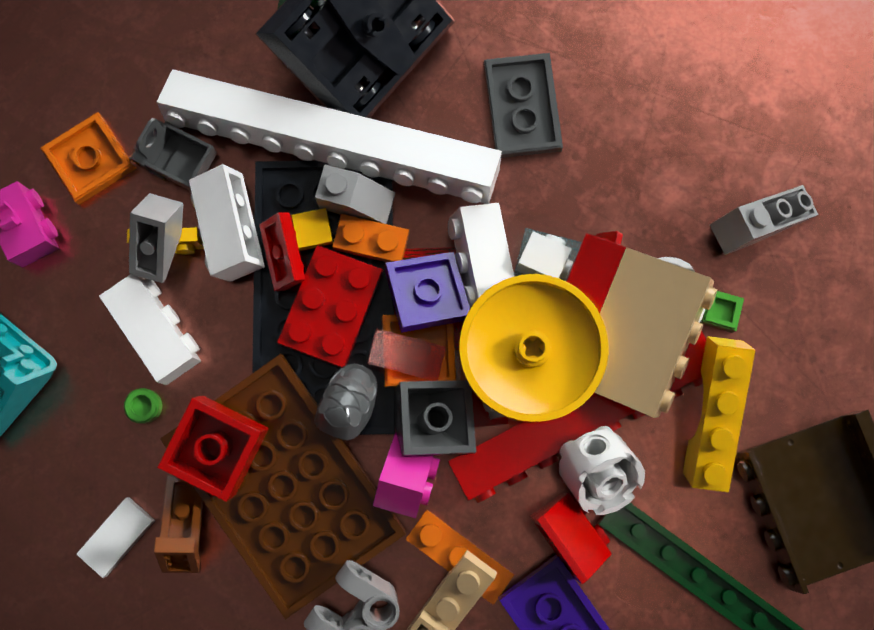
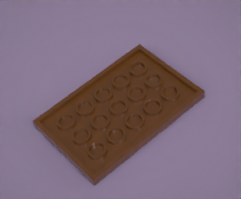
M279 354L214 400L269 429L234 497L226 502L195 486L193 487L285 620L337 583L335 577L347 560L362 566L406 535V530L393 512L373 506L377 489L343 440L328 435L316 427L314 418L318 405L282 354ZM177 427L160 438L166 448Z

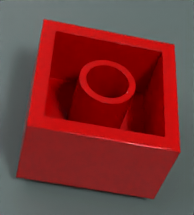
M205 396L194 397L191 399L157 468L227 502L237 494L269 428Z

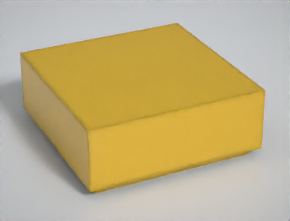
M326 208L292 215L299 251L316 248L317 245L322 247L333 244Z

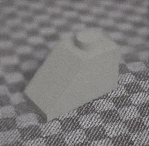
M325 164L315 199L319 209L326 208L327 211L332 213L345 214L387 224L395 192L360 173Z
M149 193L130 212L129 274L160 283L166 280L182 234V202Z

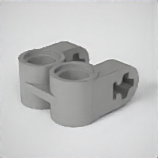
M347 560L337 573L335 579L344 590L360 599L353 610L347 612L343 617L328 608L315 605L304 620V627L306 630H386L391 628L397 622L400 612L395 588L390 582L363 566ZM377 601L388 602V604L382 608L372 607V605Z

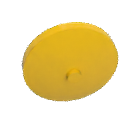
M525 274L502 280L486 290L476 300L464 320L460 335L459 351L462 369L467 382L476 396L490 409L517 421L546 422L573 412L591 397L605 373L609 344L605 324L600 313L582 291L556 277L542 274Z

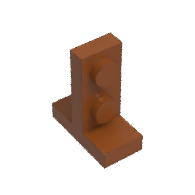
M167 475L160 537H156L154 554L162 573H199L200 555L198 549L203 500L191 484L173 475Z

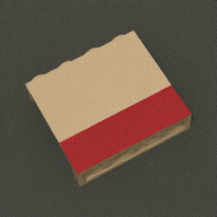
M586 233L567 282L582 291L592 301L600 313L607 331L609 344L607 366L603 378L594 393L653 418L659 417L661 411L667 413L671 407L675 393L671 392L670 389L675 377L681 379L687 368L689 358L684 357L689 343L695 345L701 334L703 324L698 321L703 309L710 310L717 294V289L712 288L714 281L711 277Z

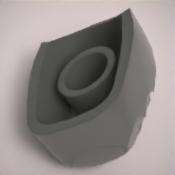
M354 363L341 368L332 377L321 398L314 418L315 425L320 431L342 440H351L360 434L372 416L377 395V379L370 369Z

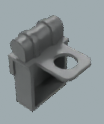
M151 118L134 145V151L129 159L165 181L167 179L191 191L189 180L207 172L217 155V151L212 145L170 125L169 122L163 123L155 118Z

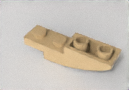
M467 550L454 568L441 581L407 630H455L494 581L497 572Z

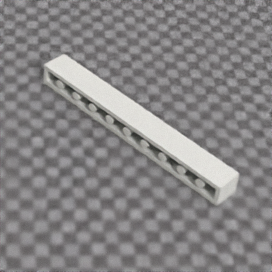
M173 69L157 100V105L165 122L167 121L170 125L177 128L188 127L199 130L208 136L219 135L231 138L239 144L250 143L262 146L271 152L282 151L293 154L302 160H317L328 163L333 167L360 171L369 177L375 178L379 176L391 179L400 185H415L426 188L435 194H450L462 197V199L470 203L481 202L489 204L500 170L502 151Z

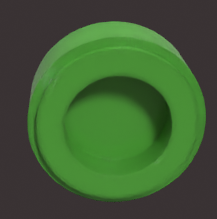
M139 388L130 392L126 397L124 412L135 423L149 424L160 416L163 406L162 400L156 392L146 388Z

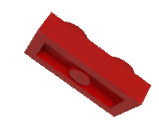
M278 212L259 224L274 291H286L305 281L306 278L290 212Z

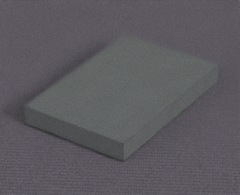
M550 53L484 60L483 65L494 149L502 151L501 158L561 152L563 143Z

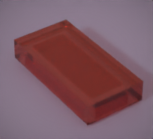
M376 328L367 364L430 381H438L446 347Z

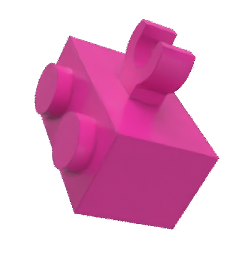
M16 181L0 189V246L8 261L23 268L60 248L55 240V237L58 236L55 226L48 218H44L40 209L44 207V204L39 194L33 188L29 190Z
M395 432L379 478L373 506L416 518L420 504L428 505L433 484L426 481L427 478L435 479L440 459L433 457L434 455L402 456L397 433Z

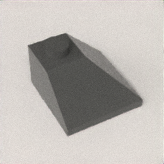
M467 380L403 381L398 383L394 388V418L402 456L476 453L472 389Z

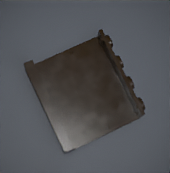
M869 410L854 411L737 453L740 460L739 464H737L738 471L742 479L749 483L753 496H751L752 507L755 513L762 517L767 529V531H764L765 540L769 548L776 552L781 565L778 566L779 576L790 590L807 594L809 593L807 585L874 561V422Z

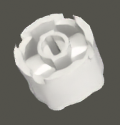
M601 426L595 431L585 433L576 440L567 441L561 446L560 455L562 458L559 462V474L584 511L593 510L596 515L616 512L635 498L632 491L636 486L641 490L644 484L645 470L622 438L614 433L610 427Z

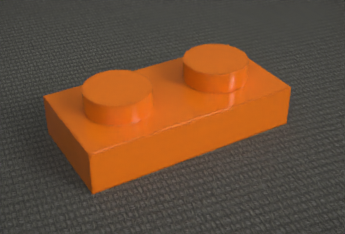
M341 214L333 249L383 262L403 260L409 237V229Z

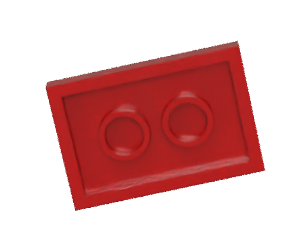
M317 245L305 273L306 280L300 285L277 343L337 367H345L382 277L383 269Z

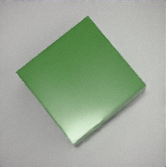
M717 291L710 310L705 309L700 323L727 332H736L744 298Z

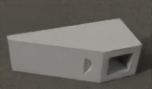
M801 185L737 207L711 223L710 227L724 254L727 255L817 216L818 213L813 205L811 196L806 192L804 186Z

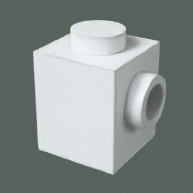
M533 231L516 267V271L523 274L548 275L565 281L573 264V261L568 259L572 248L565 246L566 242L555 235L547 234L545 237Z

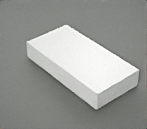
M127 497L78 551L77 555L102 578H105L156 520L130 497Z

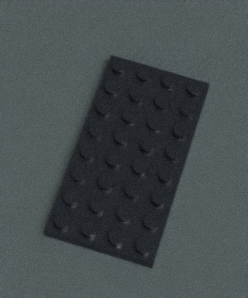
M317 160L255 161V228L265 267L254 272L252 373L279 354H282L319 406L330 380L341 368L277 343L301 283L286 291H274L259 224L278 212H290L292 219L293 214L318 210L319 206L315 195L324 165L329 164ZM345 168V170L360 173L393 191V180L379 176L373 178L364 175L360 171ZM392 204V208H391L390 215H389L388 222H387L388 225H392V226H393V204ZM327 211L334 243L341 215ZM333 244L322 246L383 269L382 277L347 365L354 363L363 365L370 369L377 379V395L374 410L368 423L359 435H395V387H384L382 316L394 315V304L384 270L385 263L387 262L336 251L333 249ZM315 248L299 251L304 265V274L307 271Z

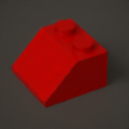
M562 492L529 517L555 554L559 556L573 578L583 584L612 555L606 546L610 543V539L598 524L594 527L585 516L588 512L582 509L574 496L571 497L569 492Z

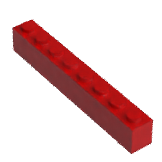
M702 331L696 344L689 343L684 355V357L689 358L687 368L681 379L675 377L670 389L671 392L675 393L674 399L684 394L681 387L693 382L695 387L703 384L701 367L706 337ZM593 393L583 405L563 417L546 422H521L476 446V453L461 454L449 460L448 464L466 499L469 501L475 498L476 502L480 503L496 494L493 487L505 481L509 486H512L528 477L525 470L537 464L541 470L559 461L557 453L560 452L561 446L567 441L576 440L585 433L595 431L601 426H608L614 432L622 427L619 420L629 415H632L635 420L645 414Z

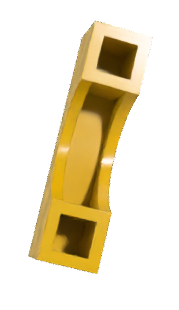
M707 336L701 367L703 378L702 413L695 435L688 440L683 474L692 488L729 492L755 356V349L744 341Z

